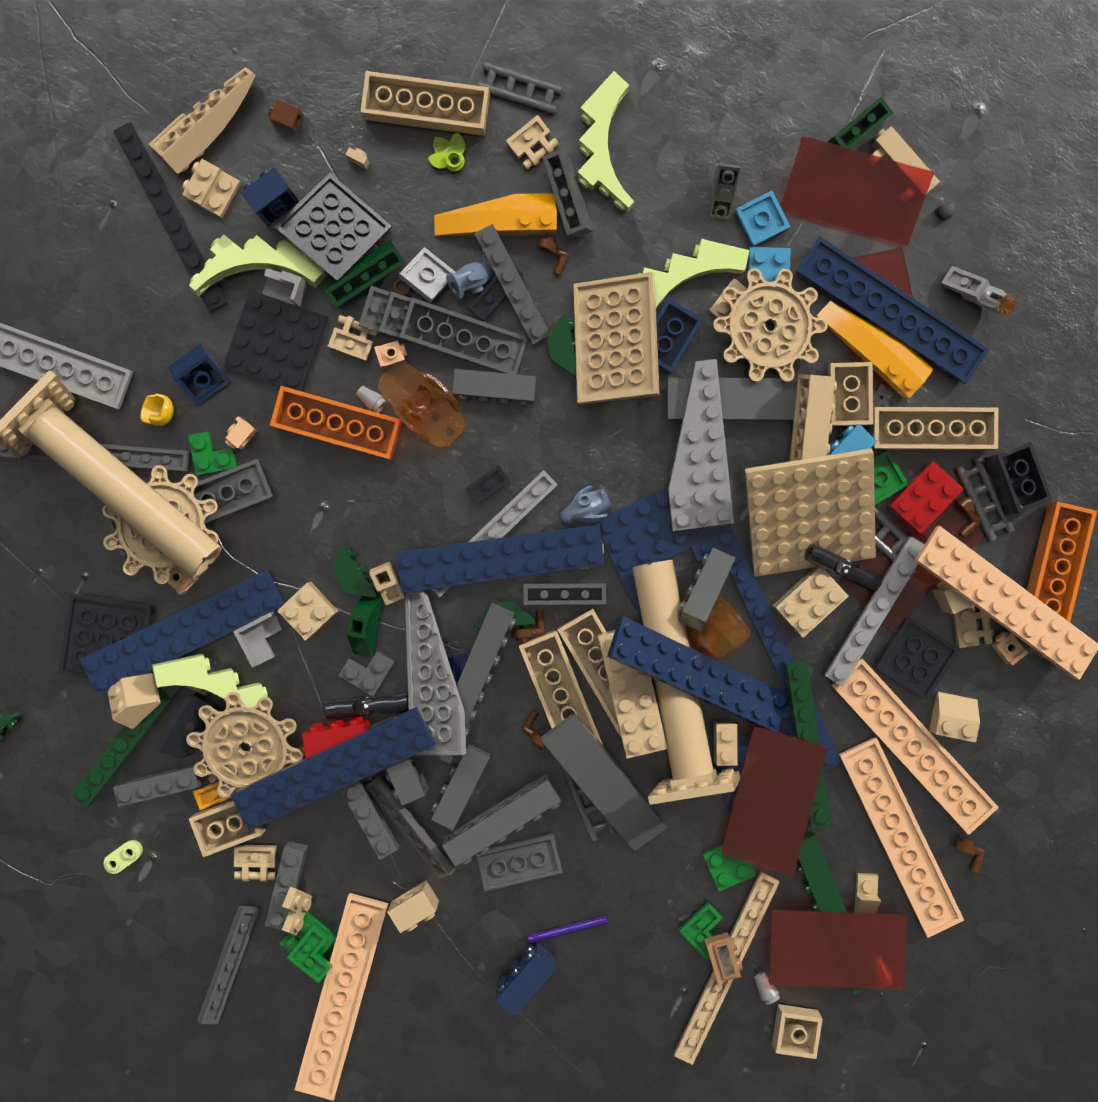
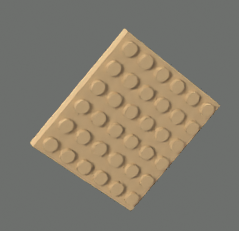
M872 448L745 469L752 564L755 577L817 567V565L806 561L804 558L806 549L812 543L850 562L876 558L874 452Z

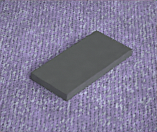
M554 833L490 847L488 851L481 855L475 854L484 892L563 874Z

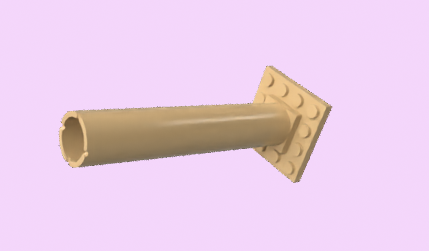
M49 370L0 420V444L18 459L21 456H25L30 451L31 446L35 444L193 579L199 577L209 568L208 565H212L222 550L221 546L64 414L65 411H69L74 406L76 399L60 379Z
M666 560L651 563V565L645 564L632 567L643 626L689 647L685 624L679 622L681 613L678 611L681 601L673 561ZM654 679L672 778L663 779L658 783L648 796L649 804L735 791L741 779L739 771L729 768L721 770L722 773L716 774V769H713L700 699Z

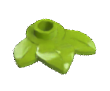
M455 133L450 141L435 137L433 142L435 154L428 158L430 163L438 169L447 168L453 172L461 170L465 163L463 156L465 142L461 135ZM457 159L458 163L453 165L451 164V160Z

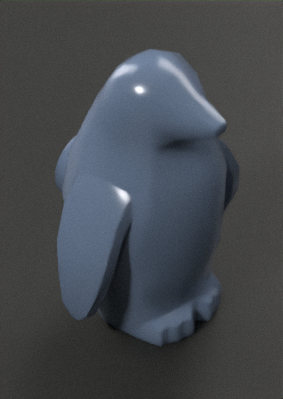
M482 254L481 263L471 262L466 264L455 273L447 274L446 280L451 291L458 299L463 298L464 291L471 290L473 294L484 289L482 285L492 277L494 272L487 258Z
M587 486L580 490L569 505L560 513L562 523L566 525L574 522L598 523L606 519L607 514L602 513L611 509L612 506L605 490L602 488L589 492L593 488L592 486Z

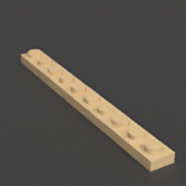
M759 872L729 936L730 939L734 938L737 950L734 951L736 958H740L741 962L779 884V880L763 872ZM727 945L724 946L720 954L724 972L733 970ZM714 970L712 971L674 1051L675 1057L693 1065L733 979L717 984Z

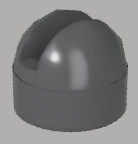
M954 202L938 206L940 216L951 218L955 213Z

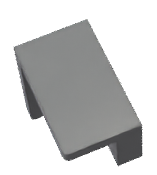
M266 268L264 276L267 278L262 293L302 307L309 286L307 282L297 275L285 271L280 273Z
M274 611L233 631L252 668L275 657L266 638L284 628Z

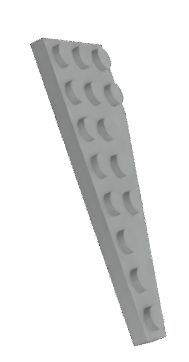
M717 359L696 361L694 363L684 418L682 419L671 479L668 485L672 531L734 523Z
M426 590L405 592L409 710L418 707L436 743L435 746L415 755L466 754L465 712Z

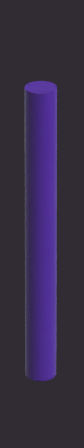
M607 916L528 935L529 943L608 924Z

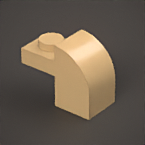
M390 562L370 569L369 573L377 592L380 591L386 605L405 598L404 593L401 591L397 574Z

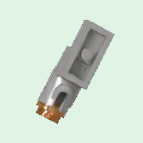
M954 266L950 268L941 282L943 287L960 293L963 299L998 314H1010L1016 305V299L1012 295L991 286L988 279Z

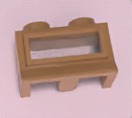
M727 932L704 939L717 984L741 977L740 970H743L740 958H736L734 951L737 950L734 938L730 939Z

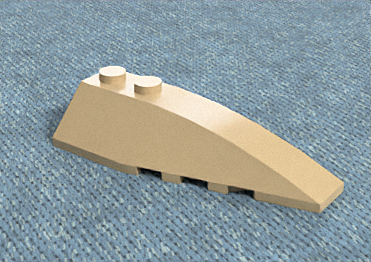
M246 67L224 83L225 88L211 92L206 102L202 104L198 102L193 105L194 111L187 116L183 113L149 143L151 148L177 174L185 171L195 158L203 155L205 149L215 140L234 116L256 75Z

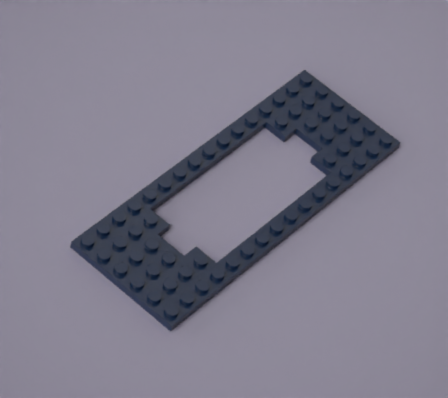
M668 487L608 514L607 518L601 522L594 523L600 526L603 543L642 625V616L632 567L645 564L651 565V563L663 561L689 548L692 549L697 562L703 560L705 554L710 555L712 548L735 557L729 573L787 694L783 662L793 661L794 659L730 524L672 531ZM788 698L779 733H771L763 728H759L744 735L739 723L736 721L737 765L717 766L714 763L713 725L700 700L713 769H716V774L722 773L721 770L733 768L734 771H739L741 779L735 791L722 793L731 813H737L779 793H757L755 772L775 770L774 750L796 749ZM814 704L822 762L825 771L842 763ZM797 762L798 783H800V775Z

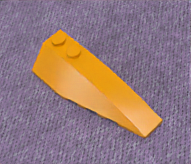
M554 193L513 194L434 215L435 236H474V233L491 224L494 225L499 236L557 235L556 199Z
M829 301L816 315L817 318L825 319L828 328L864 362H873V370L903 399L910 398L933 371V368L903 342L832 301Z

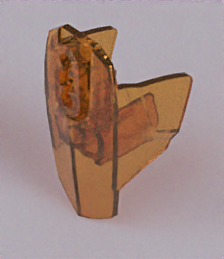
M405 361L389 366L384 370L379 380L378 389L393 407L397 417L416 436L423 441H428L442 448L449 447L464 432L465 420L459 411L460 405L453 394L433 375L419 372ZM435 415L439 416V421L437 422L432 421V417ZM446 429H452L454 434L448 436Z
M685 595L683 601L687 602L689 597ZM719 595L702 632L685 624L687 637L698 652L715 660L716 658L721 659L731 654L751 636L750 629L743 619Z

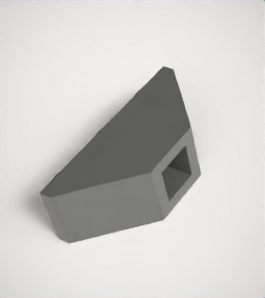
M719 163L716 168L709 217L729 220L740 172L739 165Z

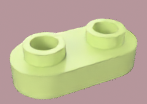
M129 840L105 858V870L111 874H117L142 855V845L136 840ZM131 849L133 851V855H129L127 850ZM111 861L116 862V867L111 865Z

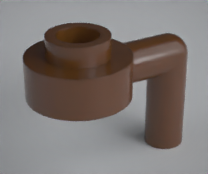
M548 236L539 238L536 245L539 250L559 257L553 273L561 276L568 259V253L558 248V245L555 243L556 240Z
M961 496L955 501V506L963 515L971 520L959 532L963 538H966L981 524V520L975 513V503L969 497Z
M536 611L537 628L512 629L511 637L516 638V642L528 641V637L543 635L545 633L544 611Z
M532 709L521 730L533 741L531 744L540 750L543 748L547 749L541 741V736L544 734L531 728L539 715L536 710Z
M962 838V841L957 840L956 849L975 856L970 871L979 873L985 851L975 847V842Z

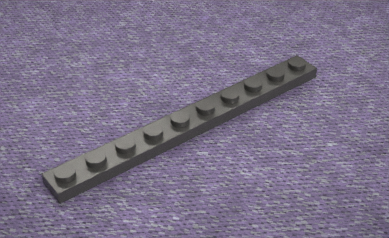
M0 444V457L17 458ZM35 444L31 446L30 451L25 456L20 457L21 459L54 461ZM101 444L127 467L153 469L155 466L161 465L166 470L188 472L190 451Z

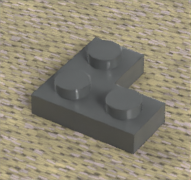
M379 651L375 653L367 668L349 658L338 676L374 696L395 661Z

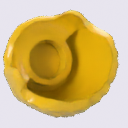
M162 394L148 395L141 410L142 422L152 426H164L169 423L174 413L171 400Z

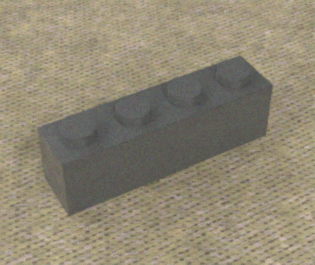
M560 149L544 156L543 161L567 236L578 238L592 232L593 228L569 153Z
M454 369L452 394L457 396L459 400H469V397H475L480 402H489V399H497V403L501 404L518 401V405L530 406V403H534L536 376Z
M712 548L710 555L705 554L701 565L704 567L702 570L698 569L693 579L696 581L695 586L690 585L686 594L689 599L687 602L683 601L678 612L681 613L679 622L702 632L735 557L715 548Z
M606 583L523 584L524 605L606 604Z
M468 744L466 754L458 755L457 758L460 759L458 766L453 765L448 775L451 777L448 785L444 783L439 793L442 795L439 803L435 801L430 811L433 814L432 821L452 831L490 758L489 753L471 744Z
M195 765L121 782L114 786L113 789L117 805L120 807L198 788L204 783L203 777L197 776L194 773Z
M361 779L340 790L377 857L381 860L397 851L400 843L377 802L364 787L366 784L364 779Z
M288 841L284 846L265 926L282 930L290 911L282 907L289 888L298 889L308 845Z

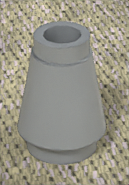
M365 386L360 387L356 393V396L372 412L381 413L387 405L383 395Z
M765 972L754 976L760 999L764 1001L765 1005L772 1004L780 998L778 989Z

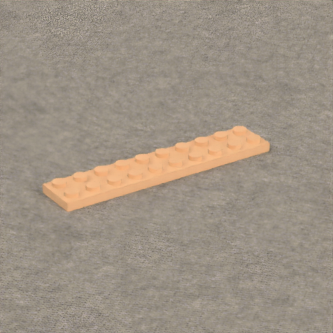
M941 526L935 527L914 560L1072 678L1080 680L1096 654L1098 643Z
M862 658L858 661L844 686L836 682L831 684L834 690L968 835L999 808Z
M873 737L838 754L926 937L929 938L964 921L877 738Z
M352 893L348 895L330 960L332 967L326 974L295 1086L296 1091L334 1101L389 903Z

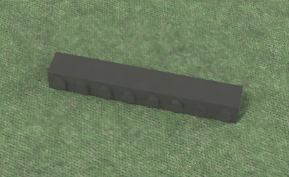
M494 603L490 605L457 683V690L465 712L466 736L469 731L466 728L468 721L472 723L477 711L473 710L475 704H480L485 694L481 690L484 685L488 686L491 680L490 669L491 667L496 668L500 656L497 655L499 648L504 649L508 640L507 637H504L507 629L511 631L516 621L513 618L515 612ZM431 755L447 763H451L453 758L457 759L458 755Z

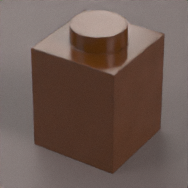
M276 99L275 104L271 105L268 113L269 119L274 125L295 134L303 117L300 108Z

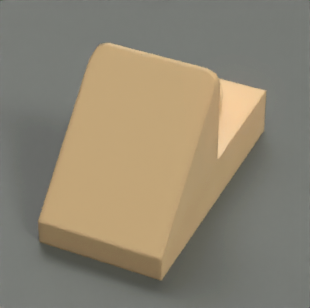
M856 873L854 914H876L881 903L877 896V874Z

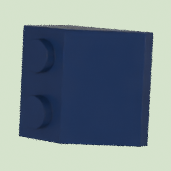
M201 343L168 366L172 378L197 405H200L230 383L229 378L214 357Z

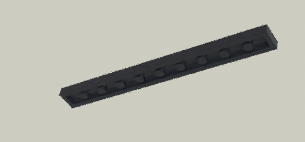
M130 121L113 130L192 279L195 274H200L204 269L206 260L134 124ZM218 282L211 285L200 295L210 313L229 304Z

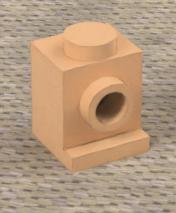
M398 340L374 347L382 369L406 362L404 356L408 354L404 343L400 344ZM391 349L395 350V355L388 356V351Z
M238 416L235 419L238 423L231 425L227 431L228 435L225 437L227 439L225 443L234 450L236 447L243 450L258 431Z
M175 565L171 568L168 583L178 594H185L198 578L193 579ZM176 573L180 576L178 581L174 579Z
M1003 632L995 637V642L991 644L1002 660L1012 666L1028 654V651L1023 648L1012 633ZM1011 644L1013 648L1008 650V646Z

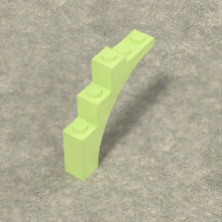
M613 71L581 106V119L587 125L592 124V126L579 139V150L586 157L590 156L591 158L578 171L577 178L580 185L585 189L589 188L593 191L598 185L599 191L606 197L609 195L614 200L613 203L618 209H624L628 212L633 207L634 201L625 192L615 176L609 157L608 130L618 104L628 92L629 84Z
M223 235L221 238L215 239L211 245L210 251L214 258H210L205 263L204 269L200 274L197 273L192 277L189 286L192 292L199 297L211 285L227 276L243 271L266 270V268L302 277L308 284L316 288L327 275L284 239L278 243L277 250L275 251L256 235L245 243L242 250Z
M701 239L699 245L695 244L693 256L696 259L673 253L671 259L667 258L664 271H668L667 273L644 268L643 273L653 272L656 308L671 291L680 284L695 277L722 272L743 274L750 250Z
M203 654L152 665L157 687L171 685L193 686L208 690L223 699L226 698L228 693L237 692L240 694L243 703L248 707H254L260 698L268 697L266 687H262L260 683L236 687L239 684L237 672L233 673L231 668L207 673V670H210L209 659L204 658Z

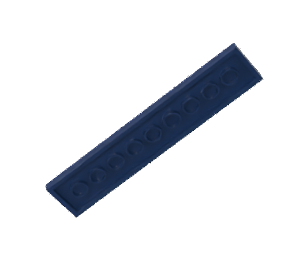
M820 236L796 270L797 274L903 342L916 353L963 384L968 383L990 350Z
M599 524L396 552L402 593L605 565Z
M267 569L80 659V662L97 696H100L109 691L110 687L115 685L121 678L144 675L153 670V664L175 660L270 612L280 609L285 602Z
M625 616L619 617L607 657L771 733H779L788 694Z
M415 707L232 792L230 796L250 831L431 748L436 743L418 707Z

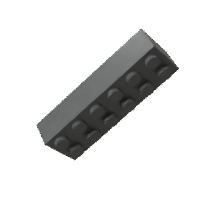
M546 773L445 836L442 847L455 867L459 864L464 866L472 860L471 857L475 854L481 855L488 851V846L491 844L503 842L507 838V834L512 831L517 833L524 828V824L528 821L535 822L541 818V813L548 810L550 812L559 806V802H561V794L549 774Z

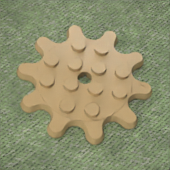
M752 268L747 273L748 288L745 291H738L733 287H726L723 290L722 297L730 305L731 312L728 316L718 317L713 322V327L717 332L729 334L732 340L731 345L723 353L724 359L729 363H733L740 358L746 359L750 364L749 378L755 382L760 381L764 377V373L768 368L776 369L783 381H791L795 375L793 363L796 359L801 358L808 363H814L819 358V353L812 347L810 338L815 333L825 332L828 324L825 319L813 317L810 313V305L817 300L818 293L814 288H807L802 292L794 291L791 286L793 275L788 269L780 270L776 280L773 282L764 280L759 269ZM767 320H771L774 323L773 331L767 330L765 326Z
M161 465L155 466L151 472V480L147 484L218 543V534L208 530L204 523L207 516L217 511L218 504L213 499L199 501L195 498L194 490L198 485L197 477L193 474H187L179 483H172L168 480L166 468ZM104 505V516L113 519L117 524L116 531L105 537L103 541L104 547L108 550L121 548L127 552L128 558L123 565V570L127 575H135L140 568L149 566L154 571L155 581L159 584H166L170 579L171 568L176 564L107 505Z
M230 692L225 698L226 709L224 711H217L209 705L202 706L199 709V717L205 722L206 729L201 733H189L186 738L189 746L199 748L203 752V759L195 764L194 773L199 777H204L208 774L217 776L219 779L217 793L223 798L230 797L236 788L247 786L283 769L287 763H296L303 759L302 751L291 747L286 741L287 736L296 730V722L293 719L275 720L270 713L273 703L269 697H262L254 707H248L243 703L239 693ZM244 742L251 746L250 751H244L241 748V743Z

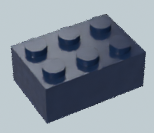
M274 167L271 170L266 169L263 171L259 179L246 184L243 191L240 192L268 228L300 202Z
M669 298L656 318L658 369L668 375L674 370L703 321V318Z
M538 942L533 946L529 945L523 953L524 957L520 961L516 960L510 967L511 972L507 976L503 975L496 984V1001L514 1017L555 971V957Z

